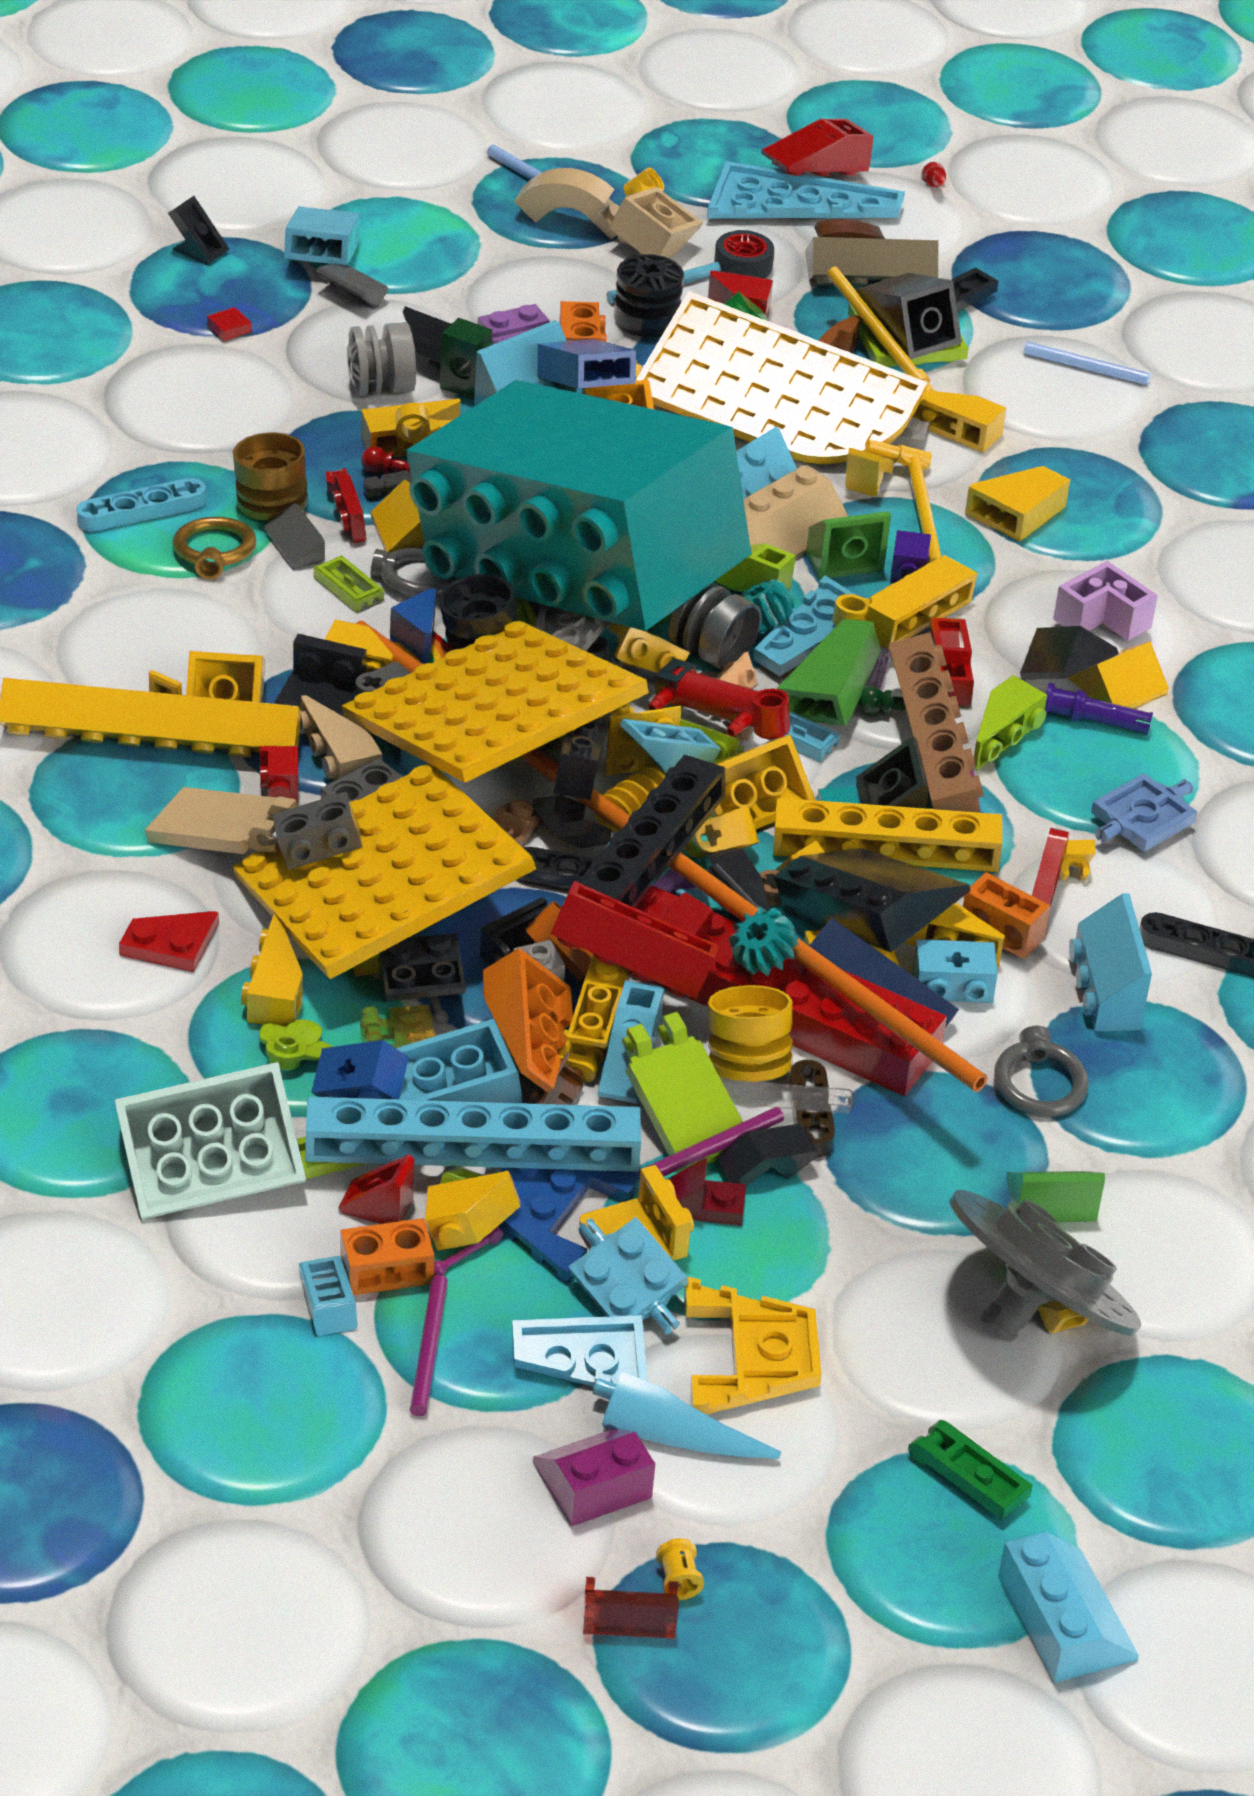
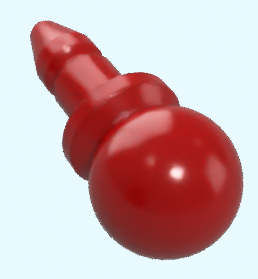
M929 162L923 167L921 176L931 187H941L945 184L946 172L940 163Z
M372 446L367 448L361 455V464L369 473L376 474L383 471L385 475L389 474L390 470L393 472L408 471L410 473L409 463L405 460L393 459L394 452L386 454L382 448Z

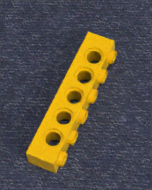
M777 798L773 855L790 857L817 840L825 853L864 848L914 866L999 872L1002 850V814Z

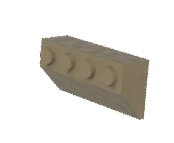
M813 237L806 249L809 281H817L819 286H834V283L827 276V272L835 266L853 287L867 286V282L877 283L906 273L938 278V240Z

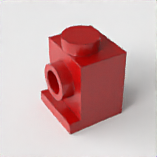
M260 746V788H268V797L278 798L281 796L296 799L298 804V746Z

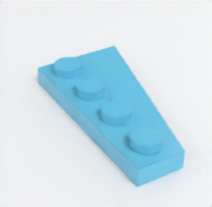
M825 575L819 581L818 588L815 591L810 590L804 596L798 609L793 608L791 616L787 617L781 626L777 625L757 645L754 650L753 660L779 677L798 666L836 627L832 621L836 599L841 595L854 593Z

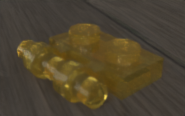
M429 1005L389 1008V1019H382L378 1016V1011L375 1007L369 1006L362 1010L363 1019L360 1021L362 1036L367 1042L393 1039L394 1044L390 1045L398 1048L435 1036Z

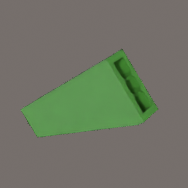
M843 619L777 687V689L788 694L789 711L813 722L847 725L862 695V690L866 686L881 654L874 623Z

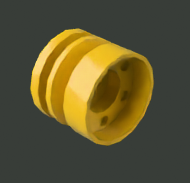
M753 985L730 987L710 996L708 1001V1028L712 1035L708 1041V1048L710 1049L709 1058L720 1077L734 1081L758 1082L781 1077L791 1070L793 1064V1054L791 1052L793 1039L789 1032L793 1025V1001L790 996L779 989Z

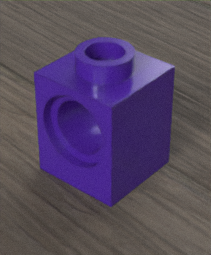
M897 530L890 582L896 583L906 575L919 570L927 564L931 534Z

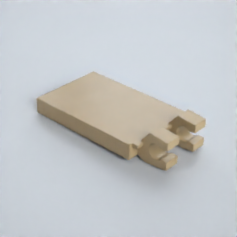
M183 787L145 829V833L149 843L245 854L249 848L257 852H277L280 848L277 838L271 837L275 833L273 814L295 808L298 805L296 799L281 796L275 798Z

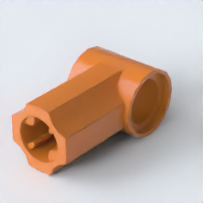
M552 901L525 927V930L536 943L551 940L565 967L581 981L587 974L594 953L580 947L578 949L566 947L557 940L556 936L550 934L562 908L558 903Z

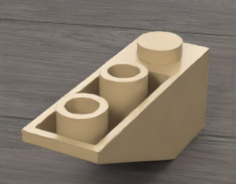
M306 695L300 696V710L302 712L300 733L307 735L311 751L314 756H319L327 779L332 778L334 782L378 758L382 760V753L369 731Z

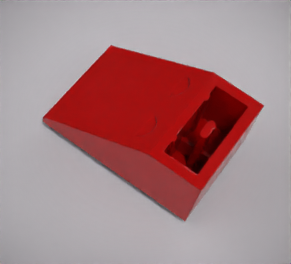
M819 119L762 149L761 154L770 159L773 165L784 169L788 175L801 176L803 172H812L816 175L828 176L830 172H839L843 175L855 176L857 172H869L874 136L848 119Z

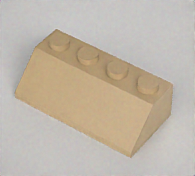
M806 464L743 499L750 545L766 543L796 555L795 560L806 555L810 526L825 519L848 517L831 480Z

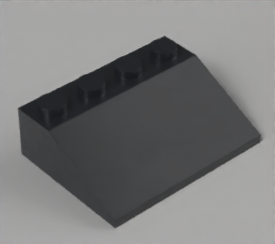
M864 848L800 856L790 861L784 869L774 875L785 914L820 927H824L830 918H833L869 945L888 952L894 951L971 891L967 883Z

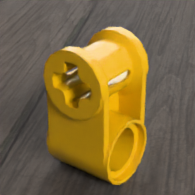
M749 806L707 819L684 847L685 852L694 858H704L707 854L737 848L743 849L760 843ZM701 836H706L708 841L703 842Z

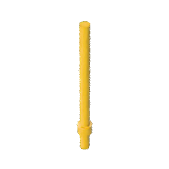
M836 266L830 268L827 276L906 375L927 382V390L935 391L929 384L930 378L927 374L914 365Z

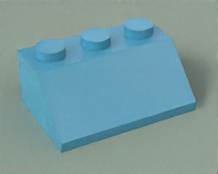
M554 320L476 351L474 406L514 380L576 392L577 388L537 377L538 343L567 341L560 324Z
M1122 893L1080 921L1077 927L1076 938L1070 939L1069 942L1070 960L1077 964V987L1084 991V1014L1091 1017L1094 1031L1141 1030L1152 971L1129 893Z
M1048 1532L1005 1542L998 1577L1054 1683L1138 1661L1139 1654L1081 1549Z

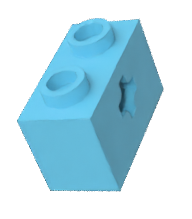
M917 939L912 967L913 976L947 1001L993 1003L998 976L994 942Z

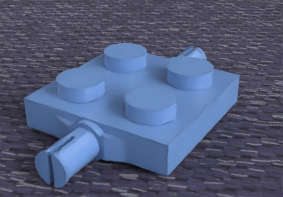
M1143 773L1093 801L1091 813L1106 824L1095 830L1097 840L1105 843L1116 835H1122L1145 852L1194 824L1198 811L1182 799V797L1193 792L1191 782L1183 779L1174 786L1167 787L1157 783Z

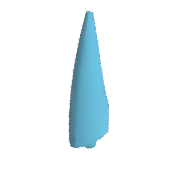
M622 1372L617 1384L602 1378H598L595 1383L593 1394L610 1400L602 1422L603 1427L635 1431L640 1439L708 1454L779 1459L781 1456V1451L722 1424L688 1405L659 1385Z

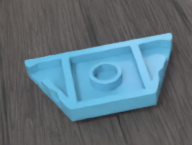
M777 426L736 451L743 499L797 469L783 435Z

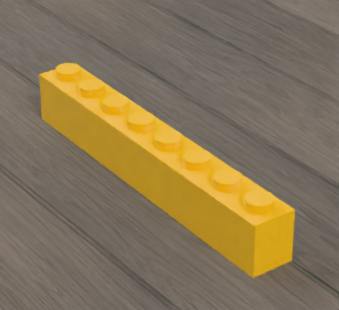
M3 678L0 724L7 728V733L13 735L28 736L30 730L43 731L44 736L47 738L66 739L67 734L81 735L82 741L103 743V738L105 737L118 739V744L134 747L140 746V741L155 742V748L164 750H177V745L192 746L191 751L205 754L214 753V748L227 749L229 750V755L236 757H251V752L260 753V746L299 745L302 715L299 706Z

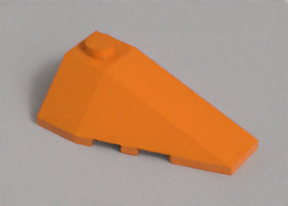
M518 948L483 970V996L520 1072L546 1092H550L555 1087L561 1059L558 1055L559 1049L566 1045L567 1037L564 1034V1029L571 1024L573 1018L571 987L522 949Z

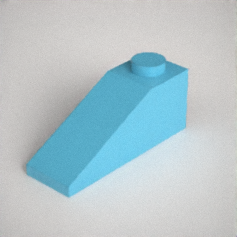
M622 719L620 726L665 773H667L670 767H674L684 754L714 763L721 750L717 744L698 728Z

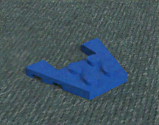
M502 1168L500 1172L509 1171L521 1202L520 1207L497 1227L513 1241L517 1238L531 1249L532 1257L541 1264L547 1262L556 1270V1276L561 1281L569 1284L573 1276L570 1274L568 1266L585 1255L587 1248L555 1235L556 1231L588 1189H593L621 1202L631 1200L639 1190V1172Z

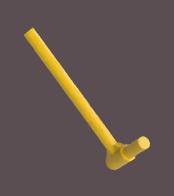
M868 439L865 443L866 452L894 459L896 463L908 467L922 533L931 534L928 561L929 563L941 557V551L923 470H927L931 464V452L901 444L894 446Z

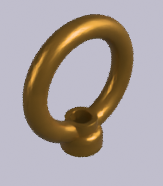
M204 517L181 526L174 534L172 544L174 551L180 558L195 565V570L199 576L205 579H216L222 574L224 566L238 563L254 551L256 536L247 524L239 520L227 517ZM211 530L228 531L242 538L241 545L227 552H220L214 547H207L202 552L190 548L186 542L197 533ZM209 558V559H213V560H215V561H214V562H210V561H207L206 559Z

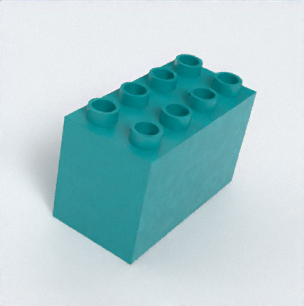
M514 380L406 450L412 478L409 487L410 495L418 508L424 538L422 556L432 576L443 579L453 576L458 580L469 575H496L511 584L516 598L647 631L752 554L732 426Z

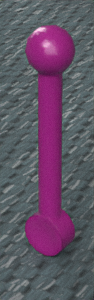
M496 1227L479 1243L465 1247L444 1261H434V1276L444 1275L448 1267L486 1244H496L503 1237V1231Z

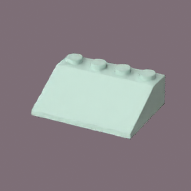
M278 1062L115 1100L141 1220L306 1181Z

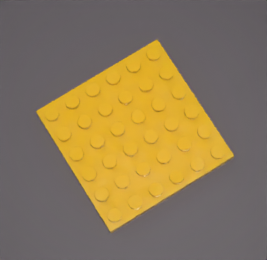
M515 621L507 624L505 630L500 633L479 637L475 640V643L463 649L449 651L440 660L422 664L414 672L406 676L390 679L384 686L372 692L358 694L353 701L342 705V710L346 719L466 783L648 694L649 691L646 679L525 622Z
M430 764L418 766L406 776L380 786L377 791L364 798L351 801L358 821L363 847L288 870L280 848L277 852L252 853L243 861L232 866L237 879L271 916L276 914L288 935L329 979L336 977L536 869L532 856L443 772Z

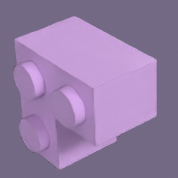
M1106 561L1059 586L1053 620L1062 626H1082L1089 631L1103 624L1126 641H1129L1152 628L1158 595Z

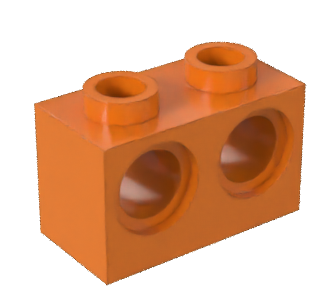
M560 301L559 324L567 341L597 339L607 342V334L605 333L606 317L599 313V302Z
M987 872L970 886L971 891L964 896L963 908L1005 935L1003 949L1025 959L1045 940L1051 905Z
M424 1218L340 1230V1256L353 1295L430 1285L431 1278L434 1276L435 1255Z

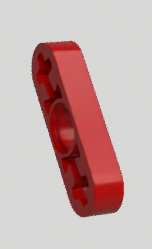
M1050 828L1032 896L1049 905H1052L1070 835L1068 831Z

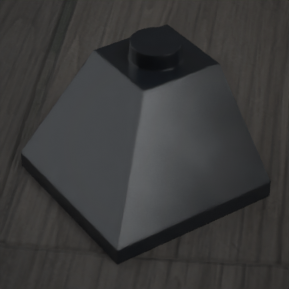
M405 306L403 315L405 321L410 326L417 353L427 359L425 365L441 372L442 332L451 323Z

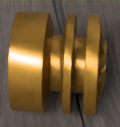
M267 432L246 437L236 444L233 449L237 505L244 515L257 520L271 521L292 504L297 503L301 510L305 509L308 503L304 444L298 438L285 433Z

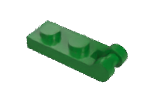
M938 1420L929 1427L927 1436L917 1437L908 1446L909 1454L916 1463L920 1465L928 1464L1001 1520L1006 1518L1031 1496L1033 1487L1031 1483L945 1420Z

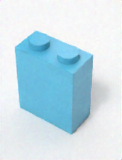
M298 206L285 229L284 259L347 266L359 244L360 213Z

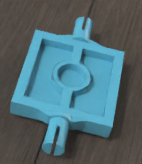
M635 1217L619 1230L608 1235L601 1231L593 1219L586 1220L587 1226L583 1222L579 1227V1232L585 1236L592 1247L585 1255L569 1265L568 1268L570 1274L606 1317L642 1315V1320L653 1317L665 1334L672 1333L671 1327L676 1330L680 1322L676 1320L665 1306L674 1294L689 1284L688 1278L638 1218Z

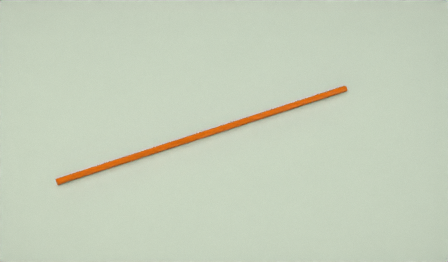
M358 621L355 623L369 626L393 654V662L402 664L411 673L418 666L422 665L421 662L366 622ZM539 748L519 756V758L555 783L559 766L558 762ZM593 789L590 801L575 798L619 831L626 825L630 817L628 813L595 789ZM680 852L669 865L670 869L741 921H745L744 912L751 916L756 914L757 907ZM798 938L799 945L792 948L794 960L974 1092H979L984 1088L988 1079L986 1074Z

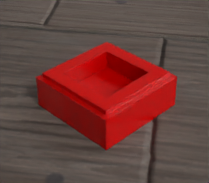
M236 307L207 316V326L223 341L252 332V322Z

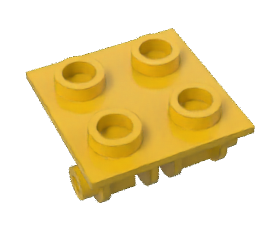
M627 703L611 711L606 776L635 772L645 767L646 764L656 765L620 726L622 719L680 726L681 706L635 713L630 703Z

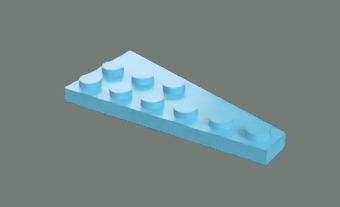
M726 161L708 206L707 219L899 218L904 203L905 191L805 174L793 176L786 174L782 170Z

